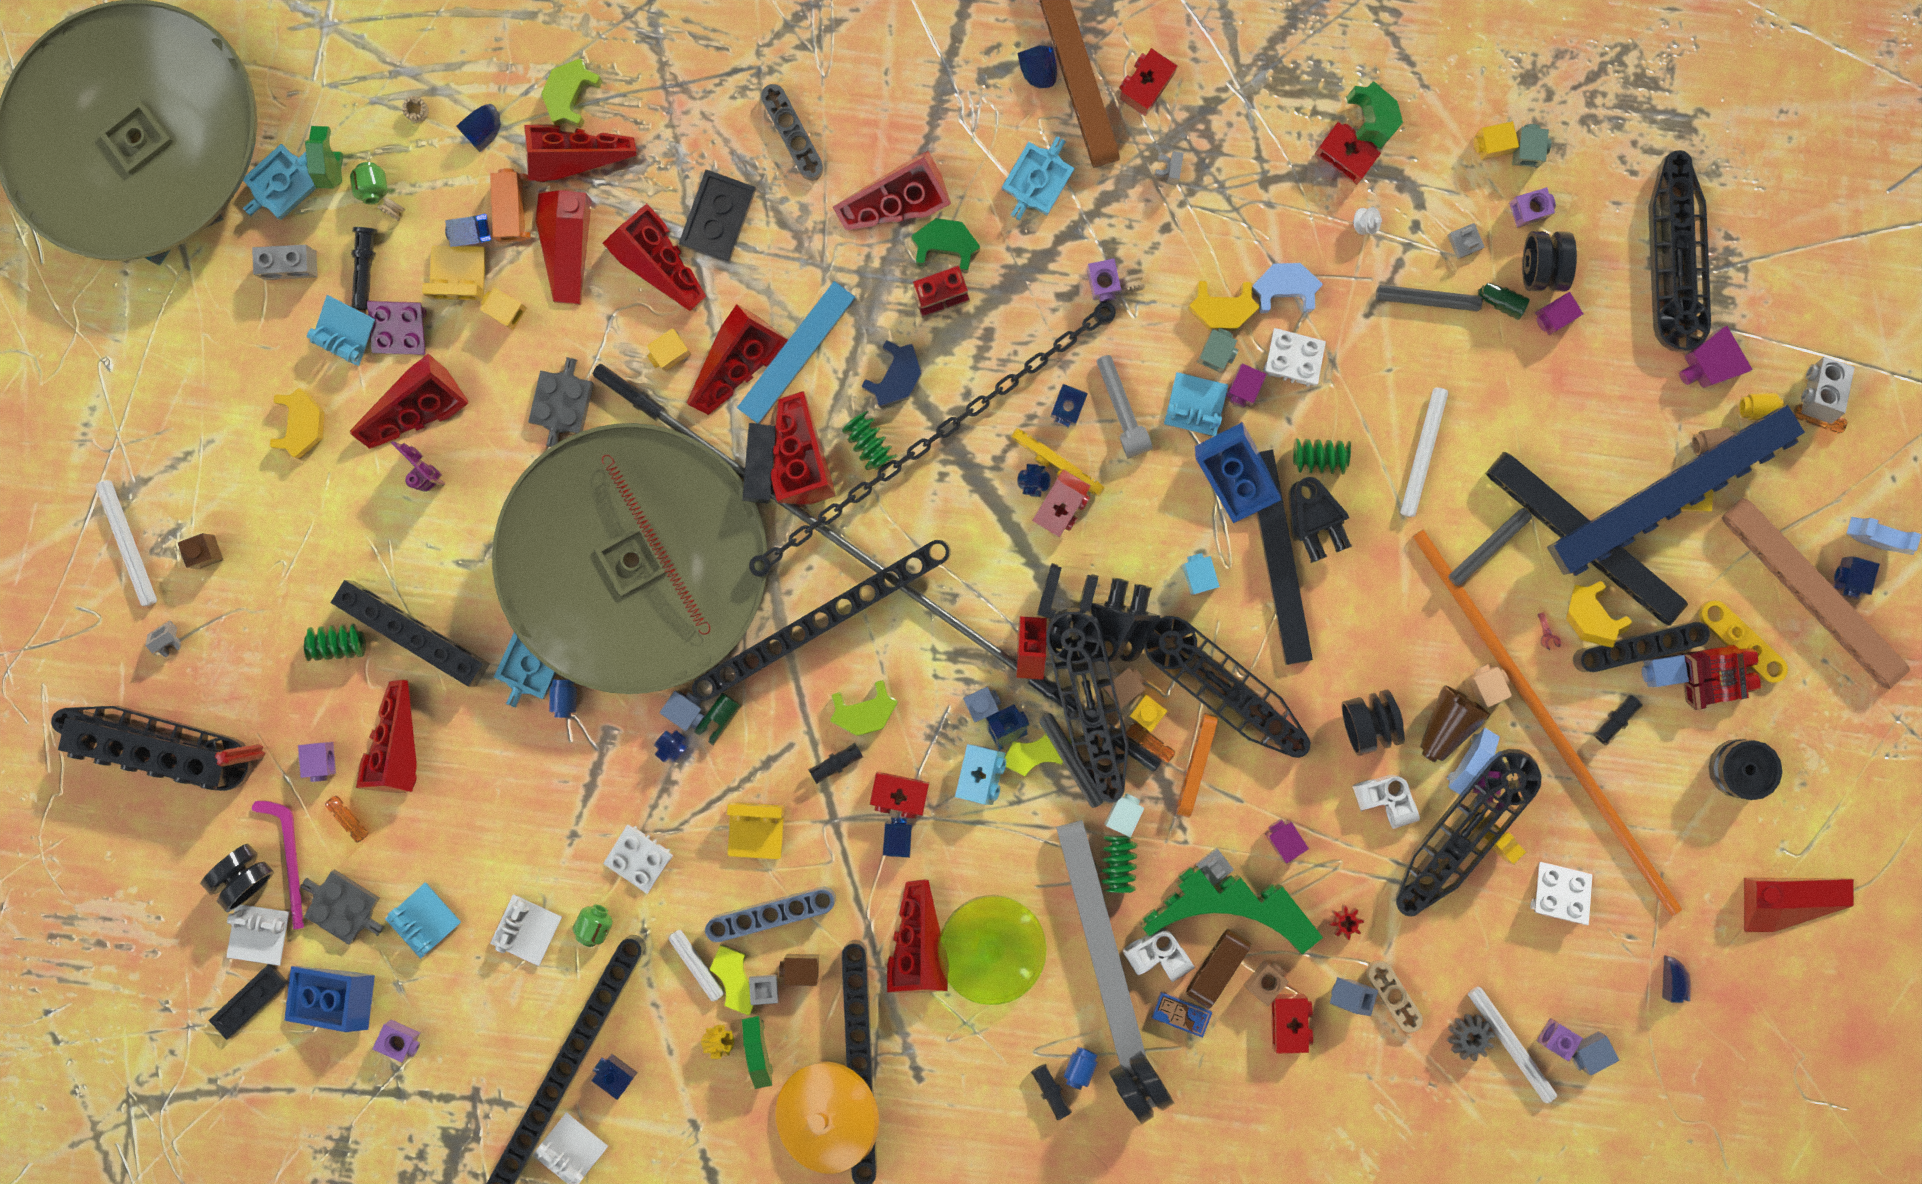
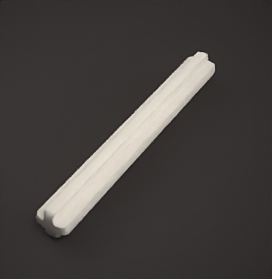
M1434 388L1400 511L1402 515L1407 517H1414L1417 512L1448 396V390L1443 388Z
M101 481L96 484V489L136 594L142 606H150L156 603L157 599L111 481Z
M1479 986L1473 988L1468 993L1472 1002L1485 1020L1490 1023V1027L1540 1098L1545 1103L1552 1102L1557 1097L1554 1089L1483 989Z

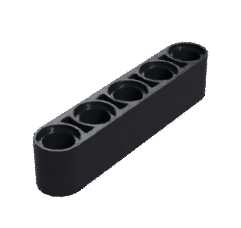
M1700 622L1670 626L1616 640L1614 647L1619 650V657L1616 661L1610 656L1611 647L1598 644L1577 650L1573 656V664L1581 672H1598L1702 646L1708 642L1710 631L1705 624ZM1692 627L1697 632V637L1694 641L1689 637V631ZM1666 634L1671 638V644L1668 648L1663 644V637ZM1640 640L1645 644V651L1642 654L1637 651L1636 647ZM1588 653L1593 657V664L1590 667H1587L1584 663V658Z

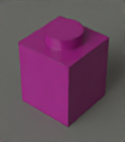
M1571 292L1566 293L1535 312L1539 327L1546 331L1548 335L1584 315Z
M1242 363L1236 371L1226 396L1231 398L1230 402L1238 407L1245 408L1246 405L1250 407L1254 404L1267 374Z
M1277 820L1268 827L1270 831L1265 833L1281 860L1286 864L1309 850L1299 832L1289 820Z

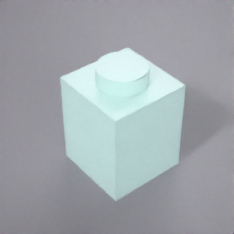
M1126 793L1124 797L1114 802L1104 824L1131 838L1144 810V807L1139 805L1140 799Z

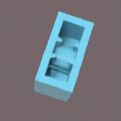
M967 744L955 797L984 805H993L1000 794V785H998L1000 774H1003L1006 768L1005 752ZM980 772L986 774L985 779L980 777Z

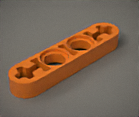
M1204 713L1201 719L1176 809L1177 815L1190 818L1193 812L1218 722L1217 716Z

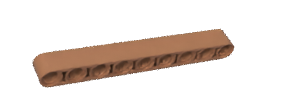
M1741 498L1721 517L1725 525L1879 685L1890 690L1910 671L1907 663L1752 502L1746 498Z

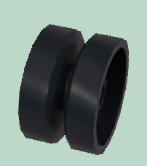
M1531 231L1528 234L1522 259L1523 283L1526 290L1543 291L1547 286L1553 292H1566L1570 290L1574 281L1577 264V248L1573 233L1556 231L1551 237L1546 231Z
M1728 740L1716 748L1711 755L1709 763L1710 778L1715 787L1725 795L1746 800L1763 799L1772 794L1780 784L1783 773L1781 760L1776 751L1766 743L1755 740Z
M244 844L227 855L200 882L201 886L210 895L221 892L217 898V903L226 913L247 901L274 874V871L265 861L255 863L258 854L249 844Z
M1140 1051L1129 1058L1130 1066L1136 1074L1134 1077L1121 1064L1109 1071V1074L1117 1086L1116 1090L1130 1111L1132 1110L1136 1118L1143 1125L1154 1117V1111L1148 1099L1151 1098L1156 1107L1162 1111L1175 1103L1148 1059Z

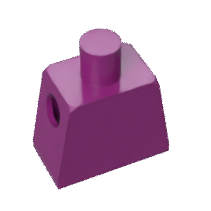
M1728 326L1714 331L1701 345L1685 355L1689 367L1680 371L1679 376L1685 385H1690L1698 380L1701 387L1706 388L1750 372L1753 369Z

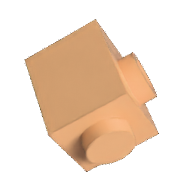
M1486 664L1474 669V675L1468 677L1470 685L1482 707L1488 708L1512 697L1507 686L1510 684L1509 678L1503 669L1500 670L1499 667H1489Z

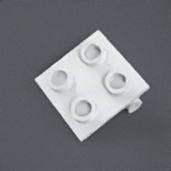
M1274 328L1268 360L1264 365L1263 372L1268 373V377L1275 376L1281 378L1282 376L1284 381L1290 378L1291 383H1294L1296 380L1297 383L1305 384L1306 387H1310V385L1317 386L1326 341Z
M627 825L603 864L648 894L673 855L670 853L669 848L666 849L660 844L657 845V840L652 842L650 835L645 837V834L639 831L636 826Z
M1539 862L1536 899L1532 898L1530 909H1534L1535 913L1588 926L1592 874Z
M513 894L490 944L496 946L495 950L505 953L507 951L540 966L562 916Z
M242 904L235 908L234 914L230 913L227 918V924L232 926L227 958L280 966L289 912Z
M566 1112L532 1156L567 1184H579L608 1145Z

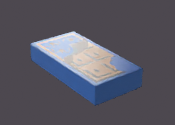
M1161 992L1152 1018L1203 1038L1212 1011Z

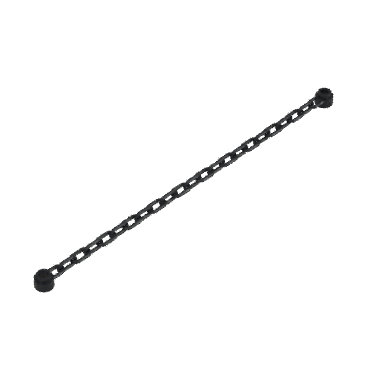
M1109 302L1099 303L1094 312L1083 320L1082 327L1075 332H1065L1054 341L1053 348L1048 352L1035 354L1025 362L1024 369L1018 374L1005 376L997 382L995 390L988 396L980 395L966 406V412L958 418L950 417L937 427L935 435L929 439L922 438L908 448L905 457L899 461L892 460L881 467L875 479L869 483L861 482L851 489L845 501L841 504L833 503L820 512L818 520L811 526L803 525L789 536V542L781 548L773 547L763 555L753 557L749 563L751 573L756 577L767 576L771 571V567L782 559L785 550L791 546L798 547L812 537L813 530L819 525L832 523L842 515V508L851 502L858 503L872 492V486L879 481L886 482L896 476L901 471L902 464L909 459H919L930 450L931 443L939 437H949L960 428V422L966 417L979 415L989 407L990 400L996 395L1009 393L1017 387L1019 378L1026 373L1034 374L1048 363L1049 356L1056 351H1066L1077 342V336L1083 331H1092L1101 324L1107 325L1111 323L1116 314L1114 306ZM1107 308L1110 311V315L1103 316L1100 310ZM1094 317L1097 323L1090 327L1091 323H1087V321ZM1070 335L1069 339L1072 341L1061 348L1062 345L1058 343ZM1040 357V361L1044 362L1031 370L1033 367L1029 364ZM1011 378L1010 381L1015 383L1002 391L1003 387L999 386ZM983 399L981 403L985 405L974 412V409L970 407ZM953 421L952 425L955 427L944 434L945 431L941 430V428ZM921 443H923V447L927 446V448L914 456L915 452L912 451ZM894 464L893 468H897V470L884 478L886 474L882 472ZM864 486V490L868 491L855 499L856 495L852 494ZM835 507L834 512L838 513L826 521L827 517L822 516ZM806 529L804 533L808 535L797 542V539L793 537ZM776 551L774 554L778 557L770 562L767 556ZM758 561L765 563V567L761 571L755 569V563Z

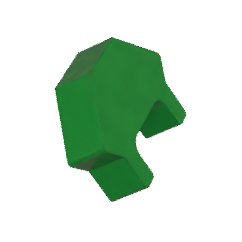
M1374 81L1368 87L1354 86L1346 96L1347 103L1359 105L1366 122L1356 133L1357 139L1371 141L1378 148L1382 149L1403 124L1397 100Z
M311 126L309 139L305 141L308 174L316 188L333 189L342 182L343 154L342 152L331 150V129L329 126Z
M935 218L911 236L912 242L917 247L916 265L925 266L927 254L935 252L958 256L961 259V272L968 273L971 257L980 251L978 242L963 222Z
M759 1016L742 1019L743 1045L748 1071L755 1089L772 1086L773 1074L772 1064L769 1063L765 1043L764 1021Z

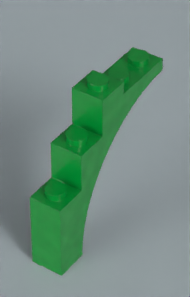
M1197 866L1193 869L1188 867L1178 875L1179 880L1176 884L1182 892L1179 894L1174 892L1163 901L1165 905L1158 911L1155 909L1149 911L1142 918L1144 922L1140 924L1150 937L1161 928L1175 921L1200 914L1221 913L1243 916L1269 926L1284 936L1301 954H1304L1323 939L1315 926L1279 883L1276 886L1271 884L1260 893L1262 897L1258 899L1240 876L1236 875L1233 878L1230 875L1219 884L1221 888L1217 891Z

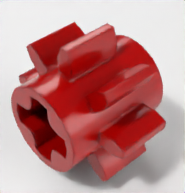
M1342 905V911H1331L1335 916L1334 920L1329 921L1328 924L1337 927L1334 931L1337 937L1343 932L1345 938L1350 940L1352 933L1361 934L1358 927L1359 924L1364 923V920L1356 917L1359 910L1353 908L1348 912L1347 906ZM1345 916L1352 920L1350 923H1347V928L1341 925V922L1345 921Z

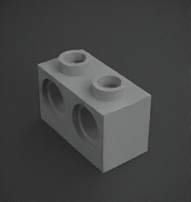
M308 245L252 247L253 274L263 280L317 277L316 250Z
M1825 356L1816 364H1812L1806 373L1808 383L1801 396V402H1803L1801 413L1830 424L1845 414L1855 367Z

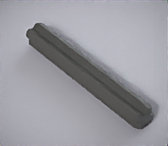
M1379 285L1376 289V299L1381 301L1479 311L1482 307V297L1476 295Z
M1525 508L1519 509L1449 574V580L1455 586H1459L1532 519V515Z
M1051 713L1042 716L1039 719L1040 725L1092 808L1101 805L1103 799H1101L1077 761L1073 747Z

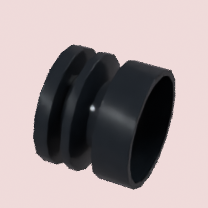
M1388 689L1380 691L1379 697L1376 693L1369 694V707H1367L1361 697L1342 701L1341 708L1346 732L1352 748L1358 756L1375 752L1377 750V738H1379L1384 748H1390L1392 742L1395 745L1404 744L1403 718L1392 693Z

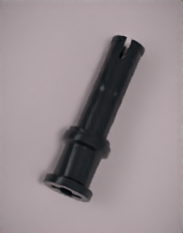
M353 227L352 232L355 233L354 249L351 250L352 258H354L351 307L357 310H368L367 301H369L371 264L374 257H376V252L373 251L374 235H377V230L367 227Z

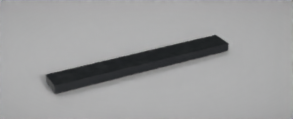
M1273 449L1261 451L1259 453L1282 499ZM1282 499L1256 513L1285 665L1311 661L1313 657Z

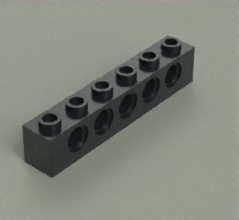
M344 580L330 602L468 687H476L490 665L487 661L355 581Z
M79 717L65 718L58 746L59 751L68 752L67 757L84 760L85 757L94 758L93 763L111 766V763L120 764V769L125 771L137 772L138 769L146 770L147 775L152 777L164 778V775L173 776L174 782L190 784L191 781L199 782L201 788L217 790V787L228 785L232 765L222 767L217 765L218 759L215 758V754L223 750ZM92 736L97 740V745L94 749L90 745ZM118 742H121L124 748L121 755L116 750ZM145 748L150 752L148 761L143 758V750ZM171 754H174L177 759L175 767H172L169 763ZM197 760L203 763V771L201 773L197 772L195 768Z

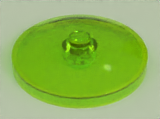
M1001 895L976 897L959 906L944 924L938 943L939 963L946 980L961 996L983 1005L1005 1004L1016 1000L1028 992L1042 973L1047 953L1045 934L1035 915L1020 902Z

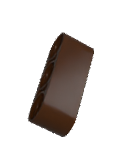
M1227 928L1190 982L1185 994L1207 1009H1210L1247 955L1251 943Z

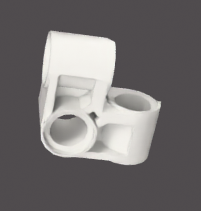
M1392 774L1353 785L1361 812L1365 809L1385 805L1387 817L1393 829L1420 821L1409 786L1403 778ZM1392 781H1398L1400 790L1398 793L1391 795L1388 791V786Z
M1161 928L1150 937L1146 935L1132 942L1123 950L1124 955L1137 975L1147 972L1160 962L1170 980L1174 982L1195 968L1172 933L1165 928ZM1160 937H1169V944L1165 948H1158L1156 946V942Z

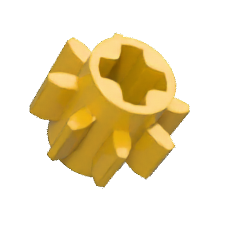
M714 1025L713 1028H706V1033L701 1039L703 1053H711V1059H721L722 1056H730L729 1051L733 1049L735 1044L732 1031H725V1025Z

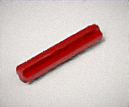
M256 744L217 752L215 758L218 759L217 765L222 767L263 758L265 752L262 751V745Z

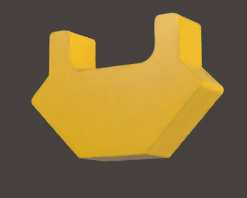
M1199 281L1196 285V299L1188 307V310L1211 331L1213 329L1218 331L1219 328L1227 331H1236L1259 309V305L1252 299L1251 282L1242 283L1239 297H1212L1207 292V281Z
M298 388L291 395H274V403L288 407L286 436L283 439L271 438L270 447L287 450L292 457L300 459L323 439L325 412L306 390Z
M1602 581L1589 587L1574 585L1566 620L1581 640L1613 648L1617 636L1627 632L1632 621L1628 616L1619 620H1613L1609 617L1597 600V598L1603 595L1606 588Z
M1479 808L1478 811L1473 815V817L1467 822V825H1469V823L1474 819L1475 815L1478 812L1482 811L1481 808ZM1484 819L1479 822V824L1473 829V831H1475L1479 827V825L1484 821ZM1496 824L1493 825L1497 830L1500 829ZM1488 831L1481 840L1487 844L1494 834ZM1509 832L1504 833L1491 848L1503 860L1513 865L1527 853Z

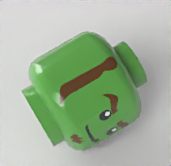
M363 162L352 170L350 174L351 188L356 199L363 201L365 204L372 205L377 204L387 195L386 174L382 168L372 162Z
M595 904L593 907L587 906L581 909L572 930L579 943L588 947H594L605 941L612 927L613 920L605 907Z

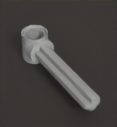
M1110 355L1100 357L1096 363L1123 430L1119 438L1127 459L1153 450L1146 428L1137 424L1112 357Z

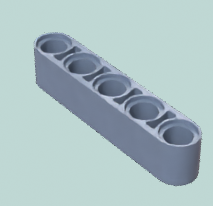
M823 886L718 914L706 924L705 934L713 942H722L825 914L833 908L836 895L831 888ZM820 893L827 894L830 898V904L826 907L818 905L816 896ZM794 900L802 902L804 911L800 914L792 912L790 903ZM766 908H774L778 913V918L774 921L766 919L764 916ZM740 915H748L752 920L751 926L748 928L740 926L738 917ZM721 922L724 924L725 934L718 935L714 933L712 929L713 923Z

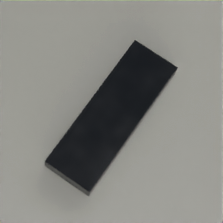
M749 423L742 501L766 504L770 502L776 426Z
M268 964L208 1021L228 1040L289 982L272 964Z

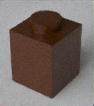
M202 533L177 542L186 568L201 569L223 560L215 535Z
M787 954L784 961H780L779 977L784 978V985L817 986L819 980V955Z

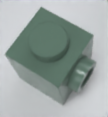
M1527 124L1521 127L1516 132L1519 148L1513 152L1512 165L1539 168L1546 162V155L1550 153L1552 144L1551 138H1548L1549 129H1540L1541 126L1537 124Z
M1219 328L1216 331L1213 329L1207 338L1197 363L1221 373L1225 369L1227 362L1233 363L1239 350L1234 348L1238 340L1232 338L1233 334L1227 330Z

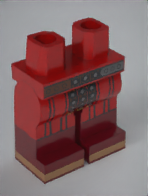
M959 265L913 281V295L922 318L944 311L942 301H945L947 309L970 302L968 289Z
M1735 645L1681 654L1685 656L1689 682L1684 683L1686 702L1695 710L1707 708L1706 705L1718 702L1749 698L1748 692L1761 688L1759 675L1755 672L1746 673V667L1758 665L1759 663L1758 653L1752 648L1739 649Z

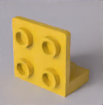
M433 245L431 247L430 283H423L422 294L430 299L482 301L485 285L486 249L477 246Z
M739 802L727 804V815H730L727 855L730 857L781 859L785 805Z

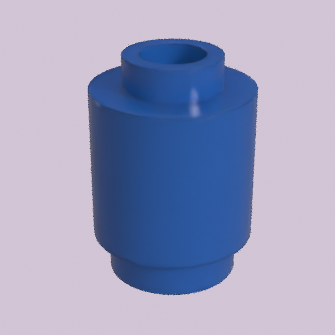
M552 680V686H550L549 712H554V718H571V713L576 712L577 687H574V682L570 680Z
M1077 1047L1076 1052H1072L1063 1077L1068 1079L1066 1084L1079 1090L1082 1089V1086L1088 1087L1098 1063L1096 1062L1097 1054Z

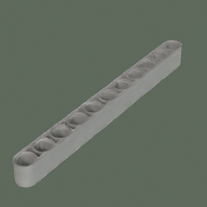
M1080 820L1057 826L1056 829L1119 1064L1125 1066L1132 1077H1134L1136 1074L1130 1066L1129 1058L1140 1051L1143 1052L1145 1057L1146 1054L1083 821ZM1148 1099L1151 1107H1156L1152 1099Z

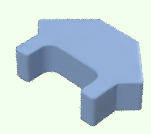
M1301 263L1273 264L1252 286V292L1259 297L1260 313H1268L1271 309V298L1299 297L1303 301V311L1312 312L1315 309V293L1323 284Z
M1851 517L1846 533L1856 541L1882 550L1914 555V552L1917 551L1922 534L1893 529L1878 524L1879 520L1873 518Z
M1483 728L1479 734H1474L1470 739L1472 745L1458 768L1454 772L1451 771L1447 777L1450 781L1448 788L1461 794L1487 761L1495 755L1500 736L1487 728Z

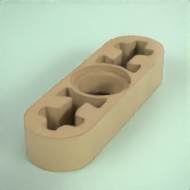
M1381 960L1371 962L1366 970L1367 978L1374 989L1378 990V995L1398 1026L1409 1033L1418 1031L1423 1023L1422 1015L1392 968ZM1377 967L1382 970L1386 969L1383 975L1390 984L1385 986L1381 979L1373 977L1376 975L1375 969ZM1392 989H1398L1402 994L1401 1000L1396 1004L1389 1003L1387 995ZM1404 1007L1411 1016L1415 1015L1412 1019L1414 1023L1412 1025L1408 1023L1403 1024L1406 1018L1398 1009Z

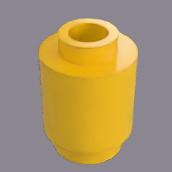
M1777 393L1748 394L1747 397H1741L1740 416L1741 418H1747L1749 421L1759 420L1775 409L1783 407L1784 403Z

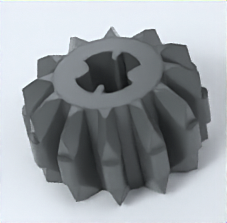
M1465 1014L1464 1022L1459 1018H1455L1454 1021L1458 1026L1456 1028L1453 1026L1448 1027V1030L1454 1035L1447 1038L1449 1043L1454 1044L1451 1048L1452 1052L1455 1054L1460 1052V1058L1463 1060L1470 1056L1471 1060L1477 1061L1478 1053L1483 1057H1487V1052L1484 1049L1486 1047L1494 1048V1045L1488 1040L1495 1037L1492 1031H1488L1491 1026L1490 1023L1487 1021L1482 1022V1017L1479 1015L1472 1019L1471 1015ZM1469 1033L1474 1034L1472 1036L1475 1039L1472 1042L1468 1041L1469 1038L1467 1037V1035Z

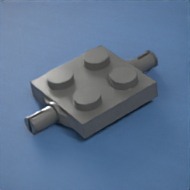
M566 357L563 373H550L540 370L528 422L550 430L546 443L548 447L558 443L560 433L572 432L577 434L584 429L594 383L574 376L578 360Z
M337 870L331 871L321 886L309 878H306L303 884H301L300 888L314 895L312 904L304 917L348 945L354 942L359 932L364 928L376 934V936H379L384 929V926L371 919L373 909L380 898Z

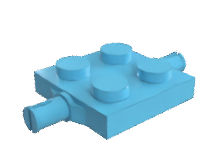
M1055 137L1049 150L1039 148L1028 141L1008 175L1001 190L1012 195L1018 201L1013 212L1010 214L1013 218L1016 216V219L1020 221L1027 207L1036 209L1048 216L1074 172L1075 168L1063 162L1058 156L1066 143L1063 139L1060 141V137Z
M280 144L243 179L255 197L243 209L251 217L262 206L269 209L279 220L287 216L316 189L308 174L306 152L298 158L283 144Z
M514 632L494 678L505 682L512 688L506 704L517 708L522 693L532 694L538 698L545 699L556 672L537 659Z

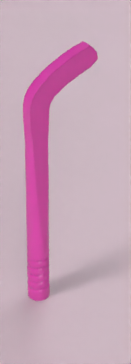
M255 801L252 805V811L271 814L281 820L293 929L304 928L293 814L284 805L269 801Z

